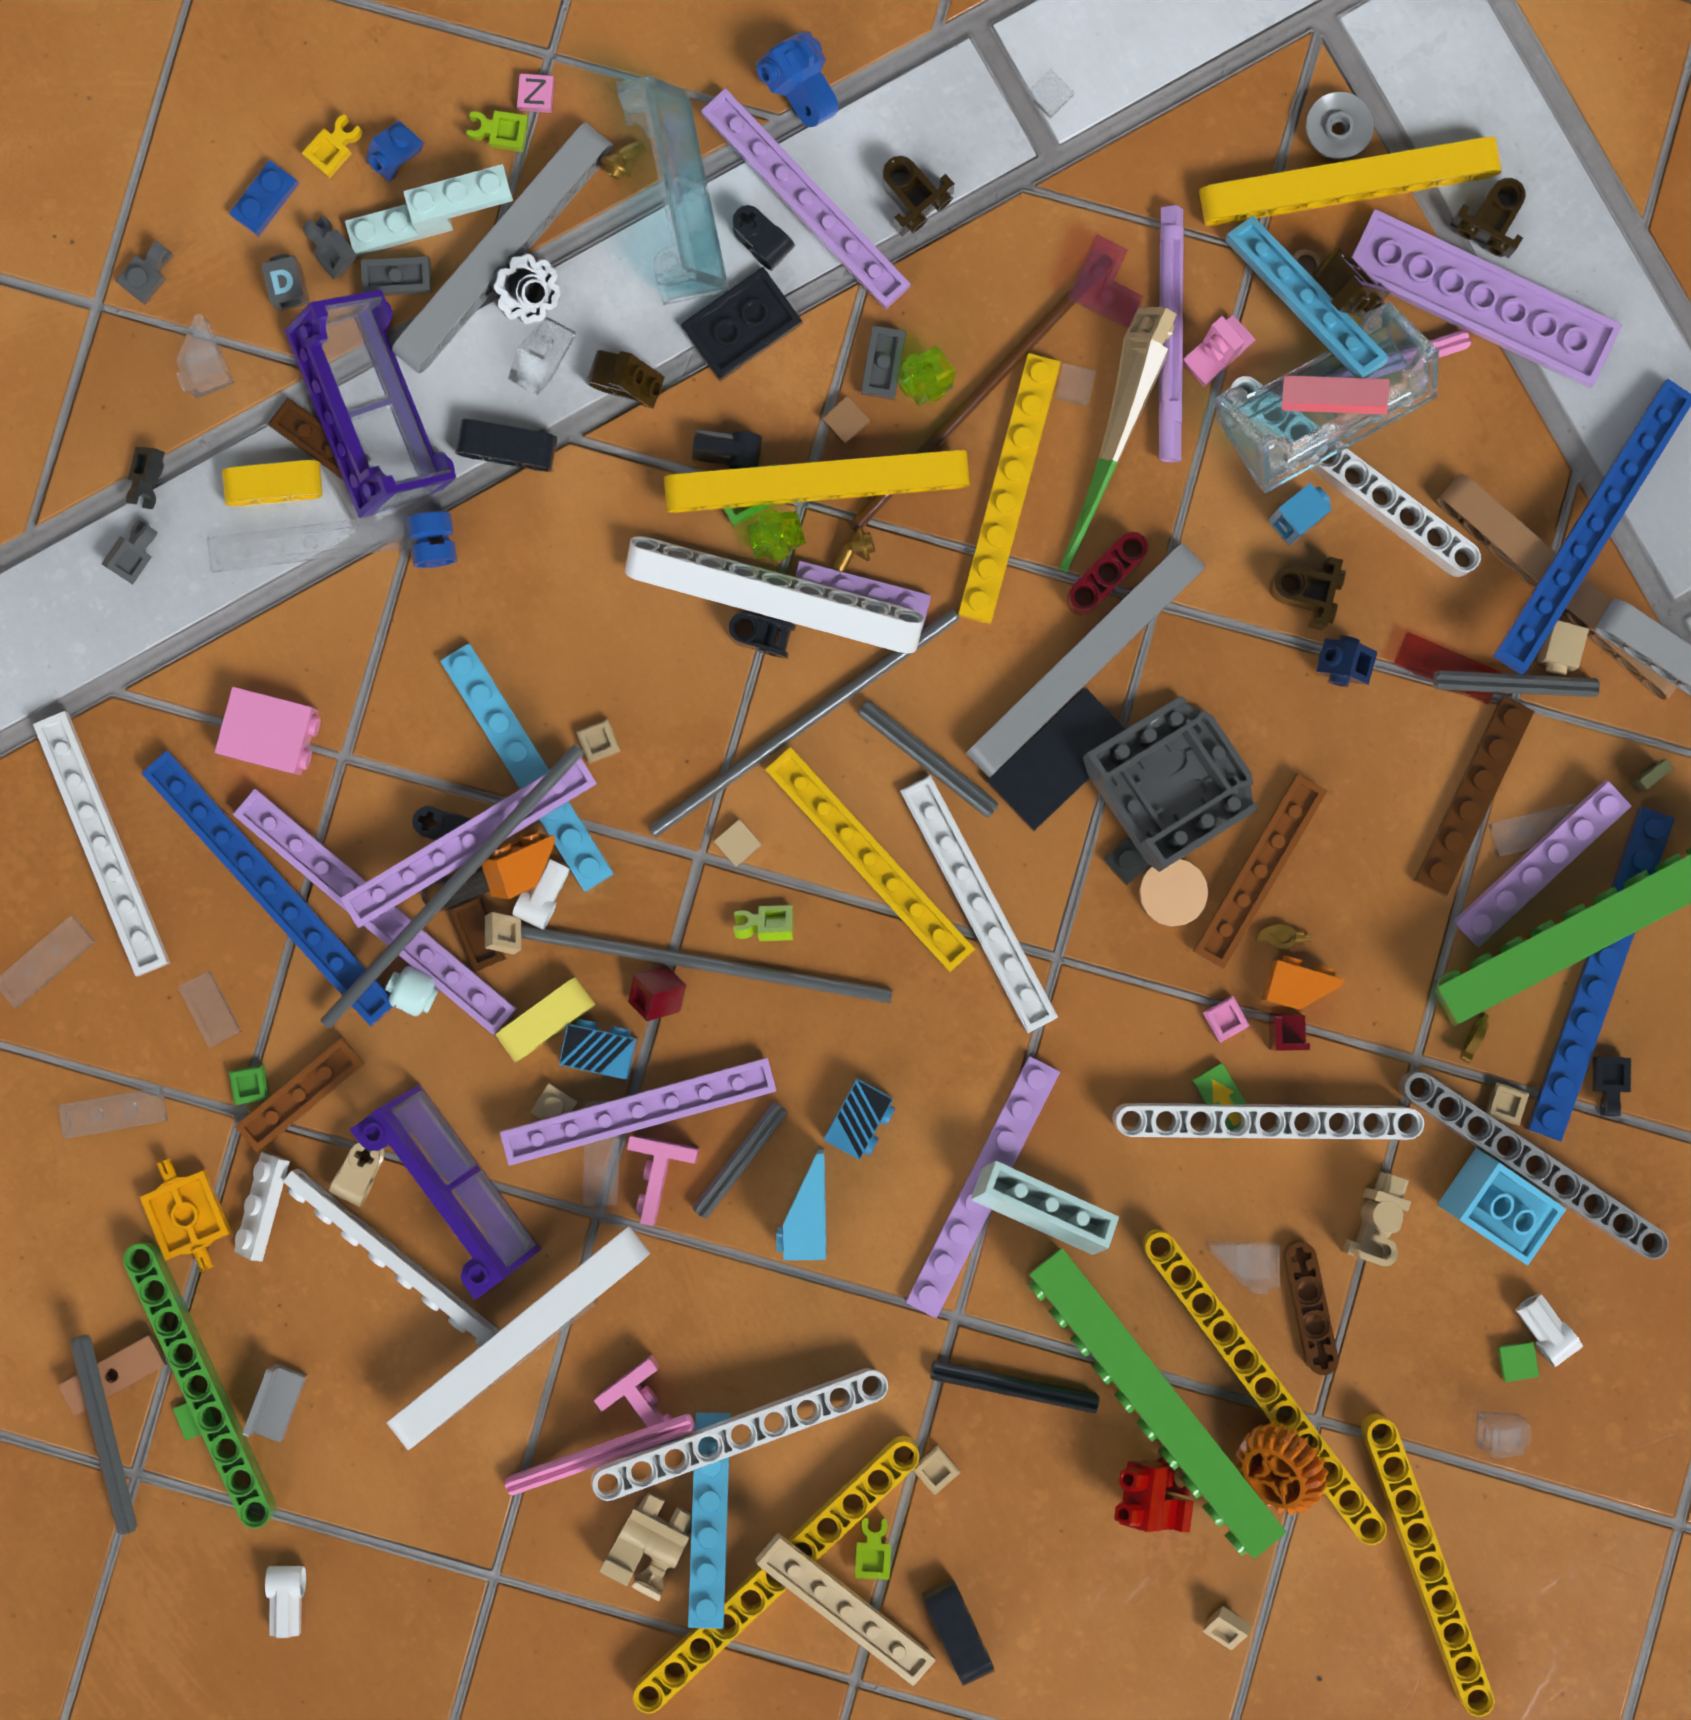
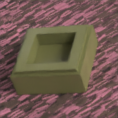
M1667 759L1654 761L1632 778L1630 783L1637 792L1647 790L1672 771L1674 767Z

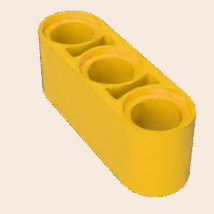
M301 460L230 467L222 470L224 503L226 506L261 505L313 500L323 497L319 461Z

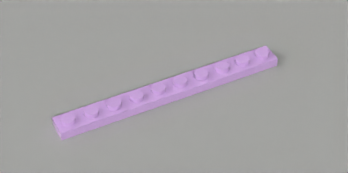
M254 789L233 814L346 911L347 909L340 898L367 882L258 789ZM394 906L364 926L388 946L412 919L398 907ZM424 929L399 954L413 968L432 977L435 981V986L493 1035L499 1032L517 1010L514 1005Z

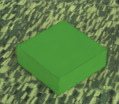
M265 1065L229 1072L234 1105L267 1100L271 1097Z
M1527 1341L1497 1346L1501 1375L1504 1382L1539 1377L1534 1342Z
M187 1403L173 1408L185 1441L201 1435ZM208 1407L206 1412L207 1419L213 1424H218L212 1407Z

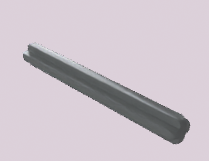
M1441 670L1434 672L1433 687L1439 690L1596 697L1599 694L1600 686L1597 678Z
M867 700L861 706L858 715L981 814L985 817H990L997 809L998 802L872 701Z

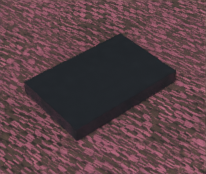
M762 267L680 324V326L721 382L798 328L803 322L766 269Z

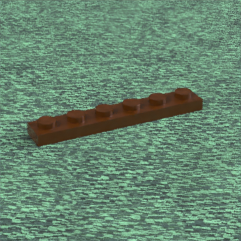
M1505 696L1500 698L1414 882L1443 896L1448 895L1535 712L1534 710Z

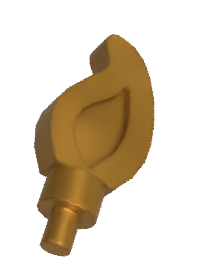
M1285 924L1268 926L1259 931L1256 936L1257 942L1266 940L1280 950L1289 949L1295 945H1304V942H1312L1313 939L1312 935H1304V931H1296L1291 926Z
M1483 1013L1481 1019L1476 1020L1472 1031L1464 1043L1460 1059L1467 1063H1471L1475 1052L1485 1037L1489 1027L1487 1022L1488 1014Z

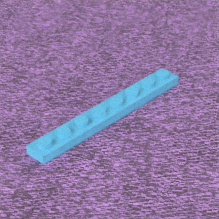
M468 643L442 659L440 662L520 790L550 771L472 645ZM569 801L539 819L547 833L554 835L557 849L584 892L614 875L613 870Z

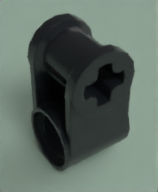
M741 206L734 213L732 228L734 237L752 253L762 266L769 271H773L795 247L793 240L754 206ZM752 220L754 222L753 229L749 226L742 229V221L749 223Z
M741 612L731 618L729 636L736 645L757 650L766 655L788 659L789 653L786 649L791 631H795L796 625L776 618H766ZM747 621L754 628L753 634L750 637L741 638L735 634V625L738 622ZM779 631L780 635L777 645H774L776 634Z
M425 806L415 812L412 824L418 834L436 841L471 820V818L454 812L452 814L435 807ZM431 813H434L433 819L438 821V825L436 828L430 827L427 832L425 831L426 825L422 823V818L424 816L430 817Z

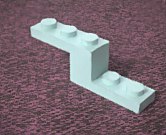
M501 164L403 191L407 204L346 220L345 223L352 249L357 256L452 231L453 226L450 218L511 202L513 197L505 168Z

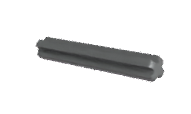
M776 1102L770 1105L694 1204L693 1210L695 1213L705 1219L709 1217L787 1115L785 1108Z

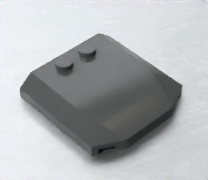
M1182 696L1091 750L1083 757L1089 778L1143 859L1158 872L1166 869L1257 810V804H1253L1251 792L1253 780L1250 770L1215 718L1204 710L1200 712L1185 703L1187 699Z

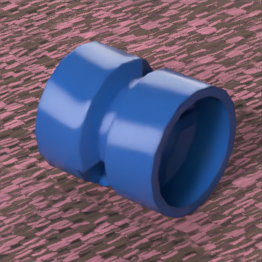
M427 512L407 518L410 539L415 541V544L411 546L414 567L433 568L457 562L455 542L449 539V536L453 534L451 513ZM437 541V544L430 545L429 542Z

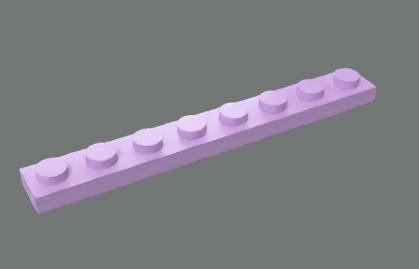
M726 88L701 110V115L885 310L910 288L911 284Z
M581 758L507 838L597 784ZM544 776L341 897L340 900L356 926L360 928L461 867Z
M1028 1056L905 1301L907 1304L937 1319L991 1211L990 1208L971 1200L981 1169L994 1161H998L1011 1168L1013 1167L1060 1071Z
M766 1057L500 1131V1136L508 1165L510 1166L776 1092V1087L769 1061Z

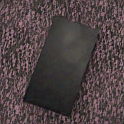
M1085 688L997 771L987 783L1034 832L1090 779L1083 757L1091 750L1126 729Z

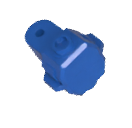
M802 31L782 41L757 61L756 68L761 81L767 84L771 93L786 95L798 117L806 126L815 127L837 114V98L821 72L826 58L822 53L821 44L812 36L811 32Z

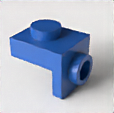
M399 120L372 138L366 161L375 172L381 174L390 182L395 178L399 166L421 152L424 142Z

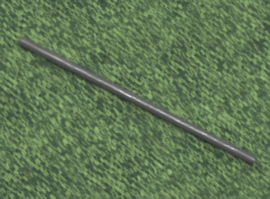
M953 609L921 631L917 650L960 620ZM897 651L889 653L648 826L651 833L657 838L913 653Z
M574 743L320 1019L326 1027L330 1029L583 756L585 752L581 747Z
M527 925L521 926L522 939L874 1001L891 1002V989L561 931L542 930L538 927Z

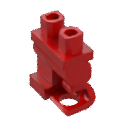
M1159 1458L1157 1461H1127V1468L1120 1471L1119 1484L1124 1490L1122 1503L1115 1507V1521H1118L1120 1525L1144 1532L1160 1530L1190 1532L1194 1501L1166 1494V1491L1190 1496V1491L1185 1485L1180 1488L1175 1483L1174 1474L1178 1468L1173 1470L1164 1458Z

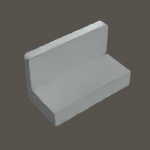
M276 1363L269 1367L264 1374L242 1435L249 1437L256 1433L277 1442L283 1441L308 1375Z

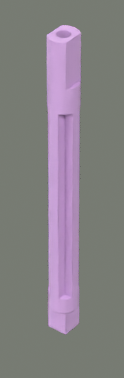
M1177 205L1161 207L1159 307L1168 308L1177 313L1173 322L1175 325L1174 331L1163 344L1164 347L1168 348V356L1159 374V460L1166 463L1181 461L1184 228L1183 209Z

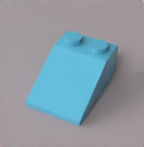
M1475 1148L1437 1204L1527 1266L1566 1211L1565 1207L1477 1148Z
M825 1149L817 1150L785 1217L783 1227L777 1228L776 1249L777 1252H783V1261L826 1260Z

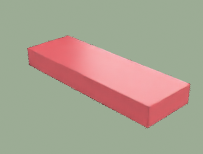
M1284 375L1282 411L1387 414L1390 379Z

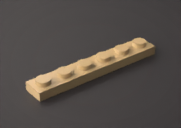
M779 1533L774 1536L755 1559L756 1564L912 1686L919 1681L936 1661L933 1653Z

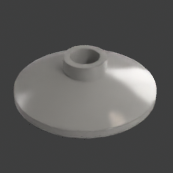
M1332 92L1322 96L1313 104L1306 119V134L1313 148L1321 155L1335 160L1349 159L1361 153L1369 144L1374 132V119L1370 108L1361 98L1348 92ZM1340 125L1343 128V133L1340 135L1335 134L1332 131V126Z

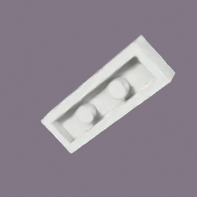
M261 1152L259 1161L254 1167V1179L250 1194L245 1200V1212L241 1227L235 1236L234 1252L249 1260L260 1262L263 1261L283 1188V1181L290 1162L267 1152Z

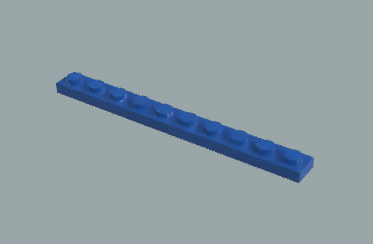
M1669 379L1661 384L1492 655L1520 675L1527 671L1691 407V393Z
M166 750L141 774L340 994L343 995L367 968L175 756ZM377 979L352 1005L369 1026H373L393 1008L389 1003L390 993L385 990Z
M1645 807L1638 808L1610 888L1615 886L1617 891L1620 892L1625 889L1623 883L1645 870H1647L1649 875L1656 873L1654 867L1661 860L1675 818ZM1635 933L1585 959L1526 1127L1527 1130L1562 1142Z

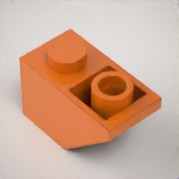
M532 830L519 835L520 840L517 842L500 844L482 864L491 896L510 899L536 887L555 844L554 835L542 834L538 830Z
M1283 956L1282 961L1272 960L1261 1000L1300 1010L1343 986L1344 979L1335 977L1337 970L1316 965L1314 971L1302 967V960Z

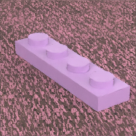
M799 561L795 578L915 610L924 616V622L931 595L802 561Z

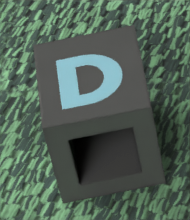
M280 254L269 259L270 262L261 264L270 303L277 311L310 303L302 266L295 256Z

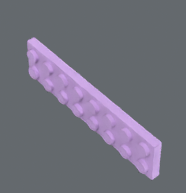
M1377 209L1373 211L1352 255V258L1377 284L1382 283L1390 291L1389 295L1588 388L1594 386L1622 324Z

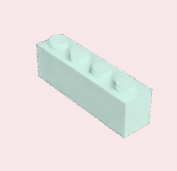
M994 1161L981 1169L971 1200L1091 1255L1109 1249L1119 1216L998 1161Z

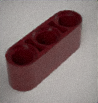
M1128 532L1121 536L1072 586L1067 595L1069 609L1077 615H1087L1092 612L1141 563L1148 551V543L1145 537L1138 532ZM1126 542L1137 544L1140 549L1139 556L1134 558L1126 556L1122 549L1123 544ZM1110 566L1116 573V579L1111 582L1102 580L1098 573L1099 568ZM1078 590L1088 591L1092 596V603L1088 606L1079 605L1074 598L1075 592Z

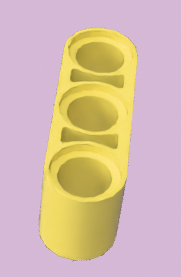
M574 977L497 1032L495 1036L516 1063L563 1030L568 1024L581 1017L596 1004L579 980Z

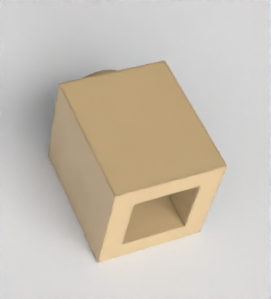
M1558 620L1540 649L1537 663L1545 665L1547 672L1557 675H1566L1567 672L1578 669L1589 628Z

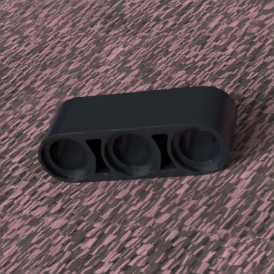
M461 419L455 454L480 461L551 472L558 437L535 430L473 419Z
M952 1578L922 1592L921 1594L962 1685H967L995 1672L990 1656L955 1580Z

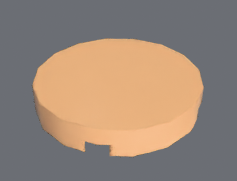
M1182 859L1161 872H1158L1151 866L1143 875L1140 883V903L1147 915L1159 924L1170 927L1185 925L1196 919L1205 908L1208 898L1207 881L1196 866Z

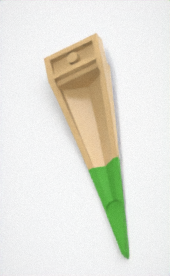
M1138 307L1124 336L1113 402L1099 458L1080 516L1059 566V570L1065 573L1068 572L1167 359L1168 348L1164 347L1163 344L1174 331L1175 325L1173 322L1177 313L1168 308Z

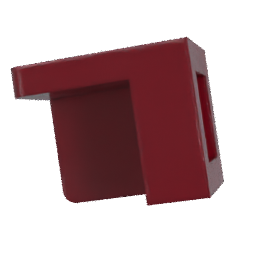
M667 966L634 974L628 1003L646 1021L672 1015L681 1010L686 984Z
M1269 1015L1270 1050H1310V1043H1306L1305 1015Z

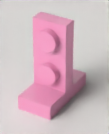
M1234 315L1227 320L1221 316L1211 325L1203 342L1183 359V365L1205 387L1248 349L1256 339Z
M635 1134L629 1137L627 1150L654 1155L653 1161H646L643 1180L649 1181L646 1194L640 1193L637 1203L636 1214L641 1215L640 1224L649 1226L656 1224L669 1158L695 1164L700 1148Z
M652 1354L600 1392L593 1400L602 1412L624 1395L647 1427L673 1419L668 1413L663 1416L656 1406L659 1401L653 1391L647 1385L644 1388L640 1385L643 1380L657 1371L660 1366Z

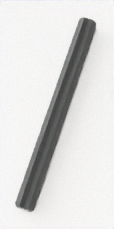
M88 1334L79 1335L72 1338L70 1345L117 1533L120 1535L129 1534L135 1531L137 1522L91 1337Z

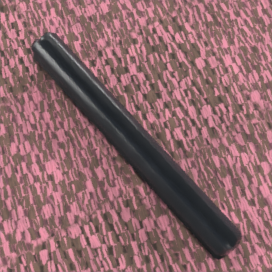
M937 1360L933 1361L930 1371V1378L935 1381L1089 1413H1096L1099 1407L1100 1398L1096 1393Z

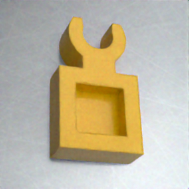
M345 114L336 120L335 130L332 134L323 128L302 152V155L329 179L352 154L346 145L358 141L363 134L358 125L352 132H344V127L350 121Z

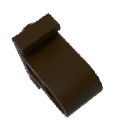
M894 156L889 159L883 169V188L906 215L903 218L899 213L894 217V228L903 237L909 231L912 234L917 232L927 222L926 216L935 209L939 212L948 206L953 200L951 195L954 193L955 183L947 174H944L940 178V188L936 189L908 157ZM895 172H904L909 178L904 183H895L891 176Z
M1514 178L1499 180L1486 195L1474 217L1467 214L1470 207L1463 204L1450 225L1456 228L1457 234L1468 240L1475 239L1486 245V250L1491 254L1509 258L1523 239L1518 234L1514 239L1505 235L1524 203L1526 192L1523 184ZM1498 194H1507L1511 199L1512 205L1502 204L1498 199Z
M1335 247L1312 273L1314 279L1333 298L1331 303L1339 312L1368 318L1376 314L1383 307L1384 299L1390 293L1382 283L1377 284L1348 253L1338 247Z
M597 350L585 383L598 391L638 401L640 405L654 409L657 398L662 392V384L665 377L632 353L620 351L619 354Z
M1329 557L1325 560L1323 569L1329 570L1328 573L1295 565L1283 567L1270 581L1269 590L1272 597L1282 604L1318 612V617L1312 618L1309 621L1308 627L1323 630L1327 627L1328 623L1334 622L1338 604L1333 603L1336 590L1342 589L1346 571L1341 570L1343 560ZM1283 577L1293 578L1297 584L1296 592H1286L1281 586V579Z

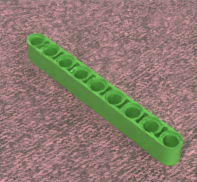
M150 1241L134 1244L124 1254V1266L241 1522L248 1528H260L276 1512V1502L246 1436L242 1435L243 1429L167 1262L163 1257L161 1249ZM139 1249L146 1250L150 1255V1263L147 1267L140 1266L136 1261V1253ZM153 1280L163 1284L165 1291L162 1298H156L151 1294L150 1284ZM167 1312H173L177 1315L179 1319L177 1329H170L165 1325L164 1317ZM180 1344H188L193 1349L191 1361H186L180 1357L178 1352ZM195 1375H201L207 1380L208 1387L206 1392H199L194 1388L193 1378ZM208 1407H216L221 1411V1423L213 1424L209 1422L206 1416ZM228 1438L235 1442L237 1450L234 1455H228L222 1450L221 1443L223 1439ZM238 1470H244L249 1473L251 1477L250 1486H242L236 1481L235 1476ZM252 1502L261 1503L265 1507V1517H255L250 1511V1504Z

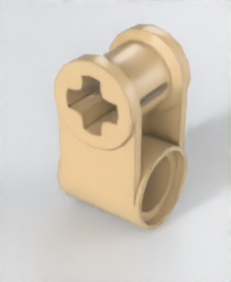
M360 1143L355 1144L351 1148L344 1164L337 1172L329 1192L361 1207L373 1186L374 1178L384 1160L385 1148L371 1151L370 1156L374 1159L366 1163L363 1161L364 1154L360 1152L365 1150V1148Z

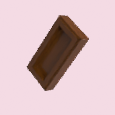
M481 896L448 909L473 972L480 971L507 959L504 952L485 948V915L488 912Z

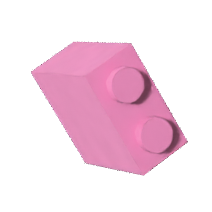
M232 687L214 753L301 776L303 769L307 770L311 762L312 750L308 749L312 736L316 737L321 724V718L317 717L319 710Z

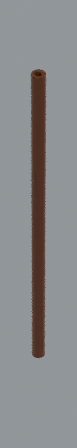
M1103 254L914 454L935 452L1113 264L1107 255ZM894 494L874 496L848 525L855 532L858 528H863Z

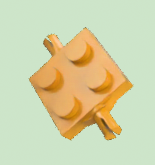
M171 1158L157 1163L156 1165H158L164 1183L155 1191L139 1198L165 1261L181 1254L193 1253L200 1272L214 1267L206 1247H209L216 1239L231 1234L232 1231L207 1170H202L191 1176L177 1177Z

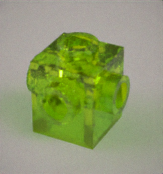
M935 346L923 353H914L904 361L899 383L904 394L907 397H912L915 403L920 406L928 401L932 403L939 400L945 395L946 391L952 389L956 371L940 348Z
M777 510L766 511L757 515L758 521L746 526L755 559L769 557L770 562L780 561L790 557L789 551L806 544L797 511L780 513Z

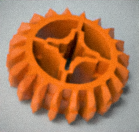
M1271 1422L1268 1425H1259L1254 1428L1251 1433H1248L1242 1439V1443L1235 1454L1237 1457L1235 1466L1240 1470L1241 1475L1260 1499L1265 1502L1267 1508L1274 1506L1279 1514L1283 1511H1287L1291 1516L1296 1512L1303 1514L1306 1510L1317 1504L1328 1484L1326 1477L1329 1472L1323 1466L1325 1459L1317 1456L1318 1448L1311 1447L1308 1444V1437L1302 1439L1298 1436L1297 1429L1288 1431L1284 1423L1279 1427H1276Z

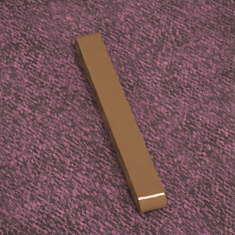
M1462 473L1459 474L1437 498L1438 505L1534 589L1556 552L1474 480ZM1584 578L1562 615L1574 625L1589 628L1587 637L1651 693L1662 700H1667L1678 687L1601 637L1594 628L1611 600Z

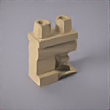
M1379 1172L1374 1189L1365 1187L1363 1197L1368 1200L1361 1207L1362 1223L1356 1241L1346 1239L1342 1252L1381 1266H1391L1397 1260V1246L1389 1238L1392 1233H1397L1401 1228L1403 1222L1402 1210H1409L1411 1201L1403 1199L1409 1180Z
M649 1491L639 1506H634L599 1572L627 1586L643 1553L650 1556L652 1561L645 1570L637 1573L631 1587L659 1601L664 1589L663 1576L667 1568L674 1569L689 1540L690 1533L688 1531L692 1522V1513L677 1506L670 1522L658 1517L657 1515L665 1500Z

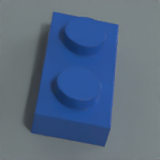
M269 160L229 212V215L259 237L299 183L295 178Z

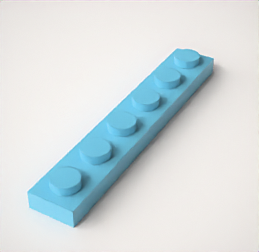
M1254 216L1227 234L1226 242L1355 378H1367L1387 363L1389 356L1347 313L1339 312L1331 303L1333 298Z
M696 1413L695 1431L731 1418V1414ZM710 1436L702 1438L698 1444V1451L704 1455L712 1453L716 1447V1440ZM729 1457L694 1470L688 1628H724Z

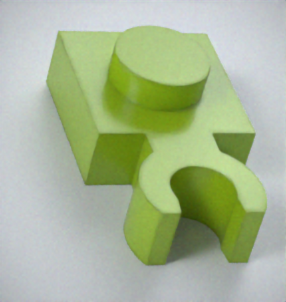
M494 110L493 120L487 119L480 112H470V120L480 122L481 127L476 131L467 130L466 134L469 139L481 141L489 137L491 148L524 153L529 124L528 115Z
M793 905L759 906L758 914H752L746 910L734 913L736 924H744L734 926L735 938L746 939L753 934H758L759 941L793 940Z
M868 1518L862 1519L861 1530L866 1536V1543L856 1542L854 1578L890 1580L891 1544H881V1537L886 1534L888 1529L886 1519H881V1527L877 1532L869 1530Z

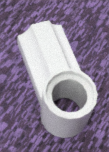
M548 858L538 885L521 893L512 915L544 930L556 908L557 902L555 900L563 887L570 868Z
M1537 1293L1534 1296L1528 1297L1515 1309L1537 1341L1535 1343L1538 1349L1553 1367L1558 1366L1583 1347L1573 1330L1559 1319L1542 1294Z
M268 1566L265 1578L266 1597L270 1598L269 1636L289 1638L301 1634V1605L306 1588L305 1566Z

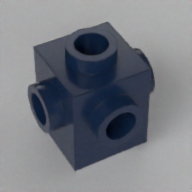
M1340 635L1339 640L1325 638L1322 651L1319 654L1316 672L1329 677L1328 683L1340 687H1348L1349 682L1369 685L1377 651L1361 644L1360 640L1354 637Z

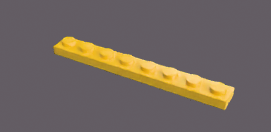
M1028 353L958 614L960 617L991 625L1061 361Z
M791 747L765 769L949 972L975 950Z

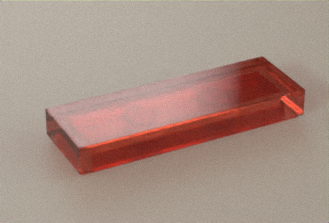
M1409 632L1405 633L1392 663L1394 666L1432 682L1434 672L1440 670L1502 674L1501 671ZM1453 690L1486 705L1489 704L1494 693Z

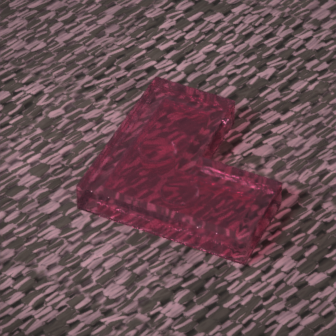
M1096 235L1067 299L1128 328L1143 298L1142 295L1114 281L1128 250L1100 235Z

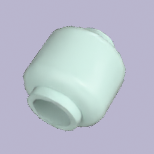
M406 966L401 974L394 971L385 989L391 992L389 1003L392 1007L415 1017L419 1016L422 1011L428 1013L439 991L435 987V981L432 977L412 966Z

